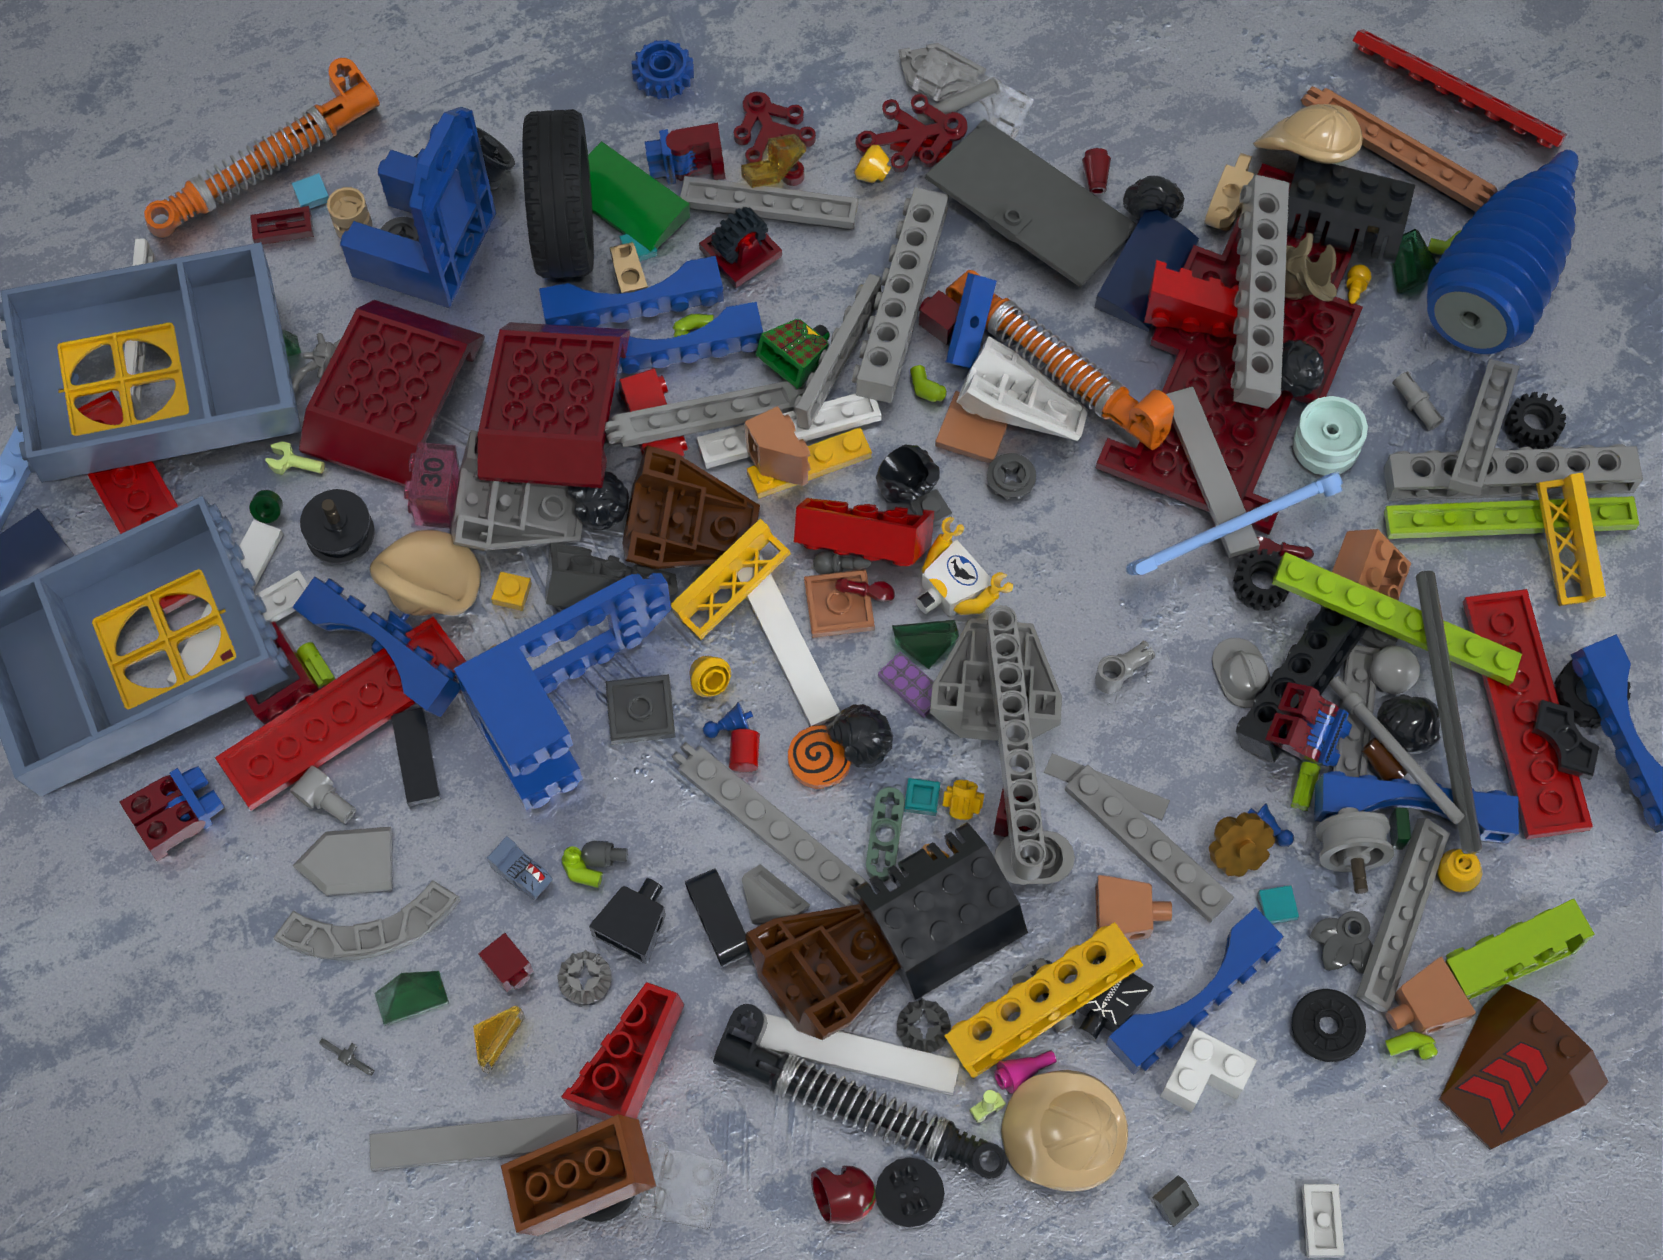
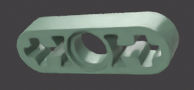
M893 787L884 788L876 795L866 857L867 875L870 878L876 875L882 882L890 879L887 870L889 867H884L883 872H877L876 866L871 864H877L879 850L886 851L885 865L890 867L896 866L905 805L902 792ZM888 797L894 798V803L898 804L892 807L891 819L885 818L886 805L881 803L887 802ZM881 827H889L894 831L895 836L889 842H882L876 837L877 830Z

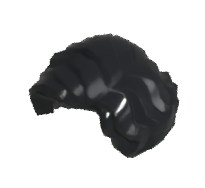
M1153 175L1139 179L1135 184L1129 186L1124 193L1123 205L1138 220L1143 217L1146 210L1154 211L1163 207L1168 209L1169 216L1174 219L1182 211L1185 198L1176 183H1172L1162 176Z
M1296 339L1294 341L1287 340L1283 343L1281 391H1289L1293 397L1311 394L1313 390H1317L1321 386L1325 376L1323 369L1324 359L1316 348L1305 341Z
M905 444L893 450L884 458L876 475L877 485L881 494L892 503H911L932 491L940 478V469L926 450L921 449L918 445Z
M605 471L602 488L568 486L569 495L576 501L574 512L585 527H589L594 531L606 530L623 520L628 510L629 493L627 488L624 487L623 482L612 472Z
M1402 694L1383 702L1378 710L1377 719L1409 754L1427 753L1433 750L1439 743L1441 737L1439 733L1440 720L1438 708L1435 703L1426 697H1411Z
M855 704L843 709L840 715L836 716L834 721L826 726L830 739L843 746L844 757L858 768L876 766L884 760L885 756L892 749L893 734L886 716L882 715L879 710L871 709L867 705Z

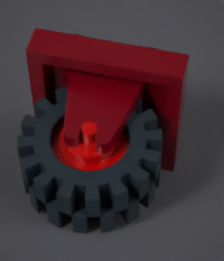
M743 207L742 210L738 208L735 210V214H728V219L726 221L722 220L720 222L721 226L716 227L714 233L699 242V249L706 257L716 256L719 271L735 288H738L782 257V249L766 233L768 232L767 224L750 207Z

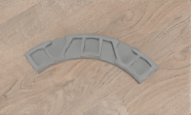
M432 880L425 890L413 901L401 908L400 912L383 920L378 919L367 923L355 924L354 926H333V924L315 921L292 911L273 938L276 942L289 949L321 959L360 960L377 957L408 946L425 936L453 911L461 899L458 895Z

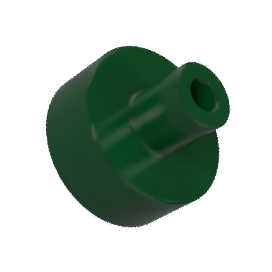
M270 490L257 492L249 505L253 518L262 523L276 521L283 509V502L280 496Z

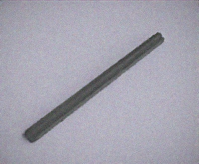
M1421 571L1416 575V582L1454 804L1465 815L1457 823L1461 848L1464 854H1476L1482 851V844L1436 576L1433 571Z

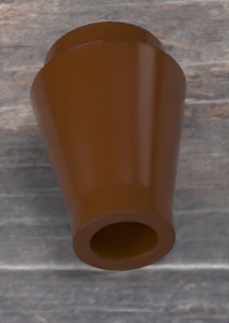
M1376 738L1371 739L1361 750L1384 781L1402 779L1408 773Z

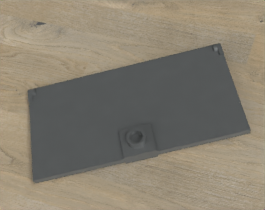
M986 119L982 120L967 137L925 175L926 180L988 222L990 227L1010 241L1018 243L1080 288L1129 240L1137 225Z

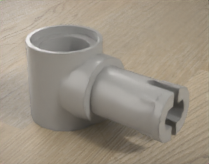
M1142 641L1138 646L1123 655L1103 657L1099 662L1095 676L1097 688L1107 694L1118 692L1122 688L1123 682L1134 675V670L1155 658L1153 649L1151 647L1147 649L1149 644L1146 641ZM1113 671L1118 677L1108 678L1103 672Z
M311 765L290 789V792L310 809H313L315 806L318 809L323 808L343 824H346L356 812L355 807L335 793L333 781L315 766Z

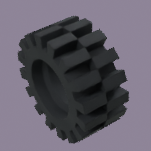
M1532 392L1530 397L1526 393L1520 399L1517 398L1506 416L1504 425L1507 426L1506 434H1512L1510 438L1512 443L1518 440L1520 443L1517 447L1522 448L1524 445H1527L1533 449L1535 447L1537 449L1550 448L1554 442L1556 443L1565 427L1566 413L1561 414L1564 408L1562 405L1555 406L1557 400L1554 397L1548 401L1546 400L1548 394L1543 393L1539 398L1538 392ZM1533 414L1541 417L1546 423V428L1543 430L1531 428L1524 421V416Z
M1262 549L1259 555L1257 550L1251 551L1250 557L1246 554L1242 561L1239 562L1233 579L1235 581L1233 588L1234 591H1238V599L1245 598L1244 605L1249 607L1250 603L1255 604L1254 610L1258 611L1260 606H1264V611L1270 610L1272 605L1274 608L1280 606L1281 601L1284 602L1289 594V591L1276 585L1270 589H1262L1252 582L1251 576L1257 571L1268 572L1273 577L1276 574L1281 558H1276L1278 552L1275 551L1272 552L1271 556L1267 555L1268 549Z

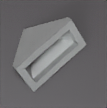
M761 864L745 873L742 877L752 924L766 923L774 918L802 914L810 907L808 902Z

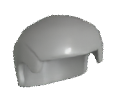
M1388 645L1373 657L1370 671L1373 682L1382 691L1400 694L1412 688L1417 682L1420 674V665L1417 657L1408 648Z

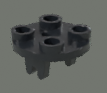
M911 1157L897 1159L886 1166L878 1177L875 1189L877 1206L884 1218L889 1220L895 1227L908 1229L922 1227L932 1221L942 1208L945 1194L943 1181L936 1169L924 1160ZM918 1188L919 1193H914L913 1189ZM906 1193L907 1196L905 1198H901L900 1194Z

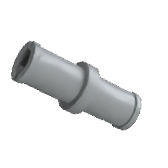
M1408 371L1399 375L1392 382L1408 402L1406 406L1410 411H1415L1428 431L1435 429L1445 420L1430 402V395L1427 391L1423 392Z

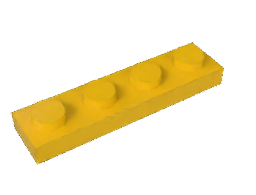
M861 427L808 446L810 451L808 462L811 468L808 471V481L872 458V451ZM755 465L746 468L748 478L758 499L797 485L763 476Z

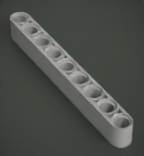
M1000 605L991 609L988 614L986 643L1012 868L1018 878L1030 881L1040 876L1043 870L1046 850L1017 616L1012 608ZM997 624H1003V625H1005L1006 627L1001 628V627H998V626H996V625H997ZM999 652H1007L1010 655L1003 656ZM1010 680L1014 684H1005L1002 681ZM1011 708L1016 710L1017 713H1009L1005 709ZM1016 737L1021 742H1012L1008 738ZM1018 766L1023 768L1025 771L1016 772L1012 769V767ZM1024 796L1029 801L1020 802L1015 797ZM1027 826L1033 831L1028 833L1022 832L1018 827ZM1028 856L1034 858L1037 862L1032 864L1026 863L1021 858Z

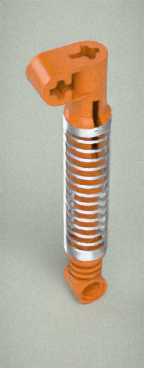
M347 58L335 59L330 64L329 85L336 95L335 98L322 106L318 104L306 110V113L302 112L303 117L300 119L294 116L295 122L290 124L286 121L287 126L283 129L281 126H278L279 131L276 133L270 131V137L266 138L262 135L263 141L258 143L254 140V152L249 145H246V149L249 152V155L246 157L241 150H238L241 160L236 161L234 156L230 155L234 163L231 166H228L226 161L222 159L226 169L220 171L218 166L214 164V168L217 171L216 175L212 176L210 171L206 169L209 179L204 181L202 176L198 174V177L194 176V178L185 182L184 188L181 189L182 193L177 191L175 198L171 195L168 197L169 201L164 199L151 202L144 211L149 231L159 238L172 235L176 227L182 224L181 220L183 222L188 221L187 216L193 218L194 212L198 215L213 211V209H216L215 200L223 205L224 197L231 200L232 192L240 195V187L248 190V182L256 185V177L263 181L264 173L271 176L273 169L279 171L281 164L288 166V160L295 162L296 155L303 157L305 150L311 152L312 146H320V141L327 143V141H330V139L337 135L338 130L380 106L377 95L356 64ZM348 76V83L352 88L346 91V80L344 77ZM258 172L261 173L262 178L257 175ZM160 214L168 217V220L163 224H157L153 219Z
M967 270L946 288V295L959 305L968 273L979 275L973 270ZM995 293L993 294L985 326L988 332L995 337L1001 336V342L1009 341V348L1016 346V353L1023 352L1024 359L1031 357L1030 364L1038 362V370L1045 368V375L1052 374L1053 381L1059 379V386L1066 385L1067 392L1074 391L1075 398L1081 396V402L1083 404L1089 402V409L1095 408V413L1103 419H1111L1151 450L1161 445L1170 432L1174 415V405L1165 393L1154 389L1138 402L1129 395V389L1116 379L1112 380L1111 375L1104 374L1102 368L1097 369L1094 362L1089 363V358L1082 357L1079 351L1075 352L1074 347L1067 346L1065 340L1060 341L1058 335H1053L1052 330L1045 329L1044 324H1038L1037 319H1031L1030 314L1024 313L1023 309L1018 307L1016 303L1008 298L1002 299ZM1024 315L1028 316L1029 319L1024 321ZM1031 321H1035L1036 325L1030 326ZM1038 326L1043 327V330L1041 332L1037 331ZM1048 331L1050 336L1046 338L1045 332ZM1007 334L1009 337L1004 340V335ZM1056 337L1058 341L1053 343L1052 338ZM1012 339L1016 341L1013 345H1011ZM1060 343L1065 344V346L1059 348ZM1019 345L1023 346V348L1018 351ZM1028 350L1030 354L1028 356H1025L1026 351ZM1036 356L1038 359L1033 362L1032 360ZM1041 361L1045 363L1042 367H1040Z

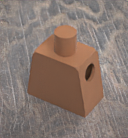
M1098 875L1095 883L1096 931L1103 926H1109L1115 922L1129 942L1151 937L1154 926L1153 921L1172 920L1171 901H1152L1151 884Z
M1441 956L1396 991L1394 999L1399 1006L1387 1011L1386 1018L1395 1031L1410 1024L1414 1032L1427 1035L1464 1024L1476 1012Z

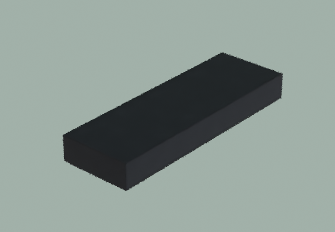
M423 708L392 715V724L408 806L411 807L441 800Z

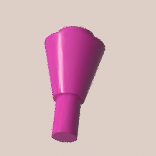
M1049 1050L1036 1057L998 1061L997 1070L994 1071L996 1082L1002 1090L1006 1089L1012 1094L1024 1081L1037 1074L1038 1070L1056 1063V1056L1052 1050Z

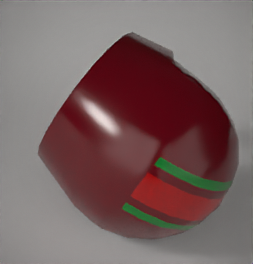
M844 1165L841 1169V1175H835L825 1167H820L811 1173L814 1198L822 1217L827 1223L844 1225L857 1223L871 1212L876 1199V1191L872 1179L863 1170L855 1166Z

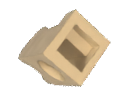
M630 242L610 247L620 293L635 292L648 288L634 243Z

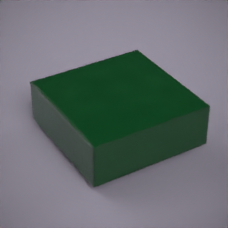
M1395 808L1389 817L1391 845L1393 849L1403 850L1411 839L1409 810L1407 808Z

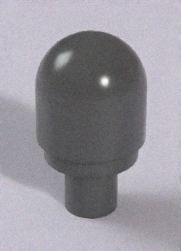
M590 841L583 846L581 851L582 860L591 867L607 868L613 865V861L627 862L628 859L627 848H614V844L608 841Z

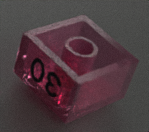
M418 442L416 453H411L409 461V471L413 472L411 481H406L404 498L408 500V513H412L415 525L451 529L460 471L456 446Z

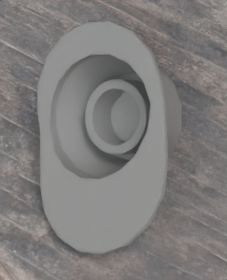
M1228 638L1220 642L1214 649L1212 656L1213 668L1225 696L1234 705L1252 708L1256 696L1265 690L1271 680L1262 654L1254 644L1241 638Z
M1043 831L1046 850L1043 870L1039 877L1030 881L1018 878L1013 871L1009 835L1000 841L995 850L994 858L1006 880L1011 883L1021 885L1049 884L1061 881L1072 870L1075 859L1072 845L1059 833ZM1026 856L1021 858L1026 863L1032 864L1037 862L1032 857Z

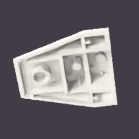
M990 336L986 339L970 368L957 399V403L971 414L1076 441L1082 435L1088 413L1086 407L1023 357Z

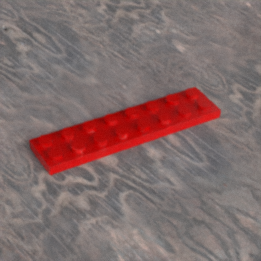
M112 391L77 408L87 418L102 424L119 425L124 419L122 407ZM152 461L87 474L120 534L178 507ZM185 594L169 595L161 598L160 605L164 612L168 614L197 597Z
M1523 589L1465 597L1463 606L1470 632L1522 654L1514 681L1509 686L1482 675L1513 795L1518 796V813L1525 840L1590 831L1593 825L1580 778L1558 771V758L1551 744L1540 735L1532 733L1539 702L1541 700L1559 704L1528 590Z
M434 616L405 634L411 638L408 644L414 649L420 646L434 656L431 662L437 666L443 663L454 671L455 667L466 662ZM383 648L313 693L312 696L307 697L216 756L215 759L250 811L298 781L311 765L318 768L391 720L392 715L405 711L416 702L404 694L396 665L386 649Z

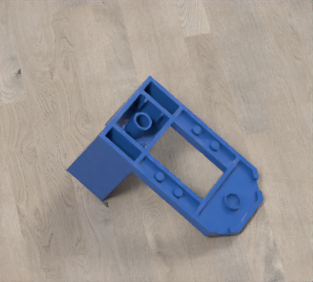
M458 107L443 113L438 124L435 123L431 129L430 140L426 148L420 150L417 158L390 150L386 159L380 162L378 176L380 177L388 206L412 213L419 242L353 221L349 230L343 233L340 242L352 277L450 308L496 215L473 111L464 107Z
M652 573L648 577L649 579H642L640 574L628 575L454 668L473 720L526 811L532 807L537 809L544 806L550 801V797L560 792L566 793L573 790L583 780L581 770L569 751V747L573 746L571 735L547 694L554 691L563 681L582 676L589 667L597 663L603 664L614 657L615 653L625 648L631 649L642 642L643 638L649 635L672 610L668 583L662 573ZM607 616L610 628L608 631L532 670L526 658L530 656L537 657L543 654L549 646L558 641L564 642L573 638L577 631L588 625L595 626L601 623Z

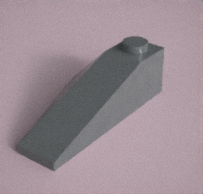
M558 543L550 544L545 595L546 604L552 605L555 608L566 609L631 574H640L642 579H649L648 577L652 573H662L668 583L669 595L677 594L676 574L639 564L629 567L620 562V558L611 555L608 557V560L591 556L592 550L584 547Z

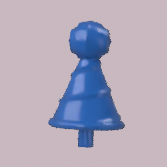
M389 610L387 619L389 623L386 626L389 630L393 632L396 628L406 634L414 629L405 622L410 616L409 614L403 613L399 617ZM376 639L371 644L374 654L384 648Z
M737 702L718 723L713 721L705 723L703 733L706 737L715 738L720 730L750 729L747 719L753 717L752 711L744 713L741 704Z
M1267 803L1263 805L1258 813L1252 808L1247 812L1249 814H1258L1263 821L1269 824L1274 830L1273 836H1277V843L1281 847H1289L1293 843V833L1288 829L1281 830Z

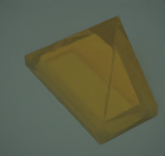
M516 1005L473 1026L478 1064L482 1071L488 1075L525 1019L522 1009Z

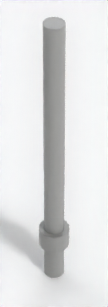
M1339 676L1333 678L1329 686L1343 700L1342 705L1351 715L1356 714L1454 824L1459 823L1465 815L1365 706L1366 701L1358 692H1352Z

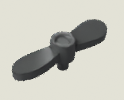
M323 1038L320 1040L319 1044L338 1055V1060L347 1066L353 1064L364 1073L373 1075L375 1070L355 1059L356 1055L353 1053L358 1047L357 1045L351 1043L348 1050L345 1048L340 1050Z

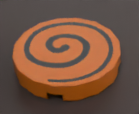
M825 725L810 726L800 731L792 739L788 749V763L794 778L804 786L813 789H824V787L831 785L833 787L839 784L848 775L852 764L851 761L844 757L843 746L830 739Z

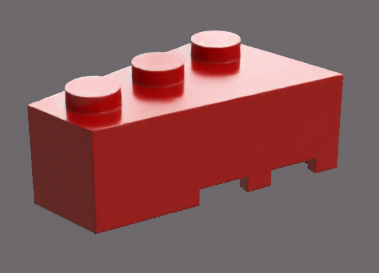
M655 368L619 380L618 392L621 399H624L628 412L667 405L664 396L665 393H668L667 385L663 375L657 376ZM684 435L638 444L642 456L647 445L677 453L682 457L685 456L684 451L688 450Z

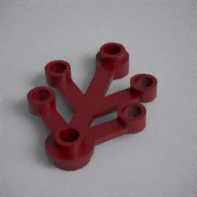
M763 92L749 93L743 100V110L746 113L742 124L737 126L733 132L734 141L738 145H747L751 141V130L756 120H759L762 126L754 146L745 153L747 165L755 168L763 163V153L770 141L782 163V181L789 186L801 184L805 177L804 166L798 160L793 159L782 137L797 141L804 147H810L816 142V132L812 127L808 126L799 130L773 122L770 115L787 119L792 125H798L804 120L803 108L799 105H791L787 108L771 103L769 96ZM798 113L799 116L794 117L791 114ZM741 133L746 134L745 137H739L738 135ZM804 135H810V136H812L811 138H808V139L803 138ZM753 155L758 156L757 159H751L750 157Z
M917 94L911 99L913 112L924 114L935 122V124L925 125L901 110L896 100L889 99L882 105L884 116L890 120L894 119L907 129L875 134L872 131H863L858 134L855 143L857 151L863 156L871 145L884 146L909 141L902 152H897L891 157L892 169L895 172L902 173L908 169L909 161L926 139L938 136L931 147L923 148L919 154L920 162L924 167H933L937 163V157L949 141H958L965 136L968 129L967 120L962 114L957 112L944 114L930 105L925 95ZM918 101L925 103L922 107H916L915 104ZM890 106L896 107L894 112L886 111ZM950 123L958 124L954 129L948 127ZM866 138L872 139L869 144H863L862 141ZM927 154L934 156L929 161L923 159ZM899 159L905 161L901 166L895 165V162Z

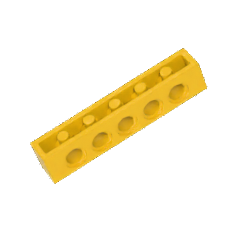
M1114 922L1109 926L1099 928L1090 939L1081 945L1069 948L1064 956L1054 963L1046 964L1039 968L1036 975L1024 983L1020 982L1013 985L1007 994L997 1001L986 1003L981 1007L979 1013L973 1017L956 1023L951 1028V1031L944 1036L964 1068L974 1079L997 1064L998 1061L1003 1060L1144 965L1135 949ZM1106 956L1102 963L1092 964L1097 957ZM1077 975L1073 982L1064 983L1068 976ZM1041 994H1049L1045 1001L1036 1002ZM1020 1012L1016 1020L1008 1021L1011 1014ZM992 1031L989 1038L982 1041L979 1040L984 1032Z

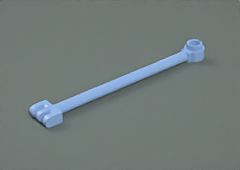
M1333 472L1311 482V484L1151 556L1139 558L1127 564L1126 572L1129 575H1144L1157 569V566L1314 495L1324 493L1325 497L1337 494L1342 491L1341 485L1343 482L1339 472Z

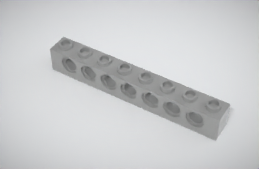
M1255 174L1248 185L1242 187L1240 193V202L1243 203L1238 227L1242 230L1237 246L1240 264L1236 271L1239 290L1235 297V307L1238 308V315L1233 327V332L1237 336L1236 345L1232 352V360L1235 361V371L1231 378V388L1234 389L1233 401L1268 409L1281 396L1289 182Z
M914 187L911 199L906 198L903 215L906 217L904 222L899 221L896 230V238L899 239L898 244H892L889 253V262H892L891 267L885 268L882 276L881 285L885 287L883 292H877L874 309L877 310L876 316H870L867 333L870 334L868 341L863 340L859 356L863 360L861 365L856 364L854 368L852 382L857 383L856 396L892 403L946 219L948 194Z
M1614 444L1609 447L1584 445L1578 448L1553 446L1548 449L1522 447L1517 450L1495 448L1480 497L1448 489L1452 475L1447 474L1445 470L1453 472L1460 450L1442 453L1438 450H1430L1425 453L1411 454L1407 451H1399L1389 455L1383 468L1388 501L1538 496L1537 483L1564 479L1570 474L1583 473L1587 495L1634 493L1643 480L1637 446H1625L1623 444ZM1599 465L1606 467L1608 470L1602 469ZM1568 466L1574 467L1578 472L1571 470ZM1538 467L1545 469L1547 473L1540 471ZM1507 468L1514 470L1517 474L1509 472ZM1415 471L1420 472V473H1422L1425 477H1420V476L1416 475L1414 472H1415ZM1562 487L1547 489L1548 496H1563Z

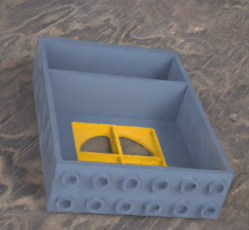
M262 242L0 290L2 302H0V319L5 321L6 330H2V339L5 348L10 349L11 356L6 358V365L9 375L14 376L15 385L10 386L13 402L18 404L20 412L15 414V421L19 433L23 432L24 442H19L22 459L24 461L27 460L30 472L36 473L41 483L302 432L271 271ZM130 340L152 344L163 350L171 358L172 364L165 369L131 375L127 373L123 344ZM103 345H109L113 354L115 376L112 379L72 385L71 376L79 362L93 350ZM174 380L176 384L175 390L167 404L151 417L137 420L134 414L130 388L154 382ZM116 390L120 395L124 419L119 425H108L93 421L78 411L75 407V399L81 396Z
M200 496L0 591V739L14 778L42 797L237 704L245 700L244 697L250 694L255 695L289 679L285 667L289 666L288 659L281 648L278 649L274 642L278 638L275 628L270 621L266 622L263 613L267 612L266 606L260 595H255L252 589L256 583L248 568L244 569L241 563L245 556L239 544L232 541L230 534L234 533L233 527L226 516L222 517L215 503L210 505L203 496ZM169 595H192L208 602L211 605L212 611L208 616L176 631H172L160 605V600ZM148 607L159 633L158 638L124 656H118L116 645L124 625L140 608ZM213 626H219L221 637L215 654L200 672L190 676L178 650L179 643ZM231 649L234 657L222 661L220 655ZM160 651H165L177 680L170 687L147 688L129 681L125 675V670L127 667Z

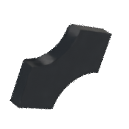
M1541 700L1538 704L1532 733L1540 735L1551 744L1558 758V771L1591 780L1594 775L1599 746L1588 741L1578 731L1574 722L1573 708Z

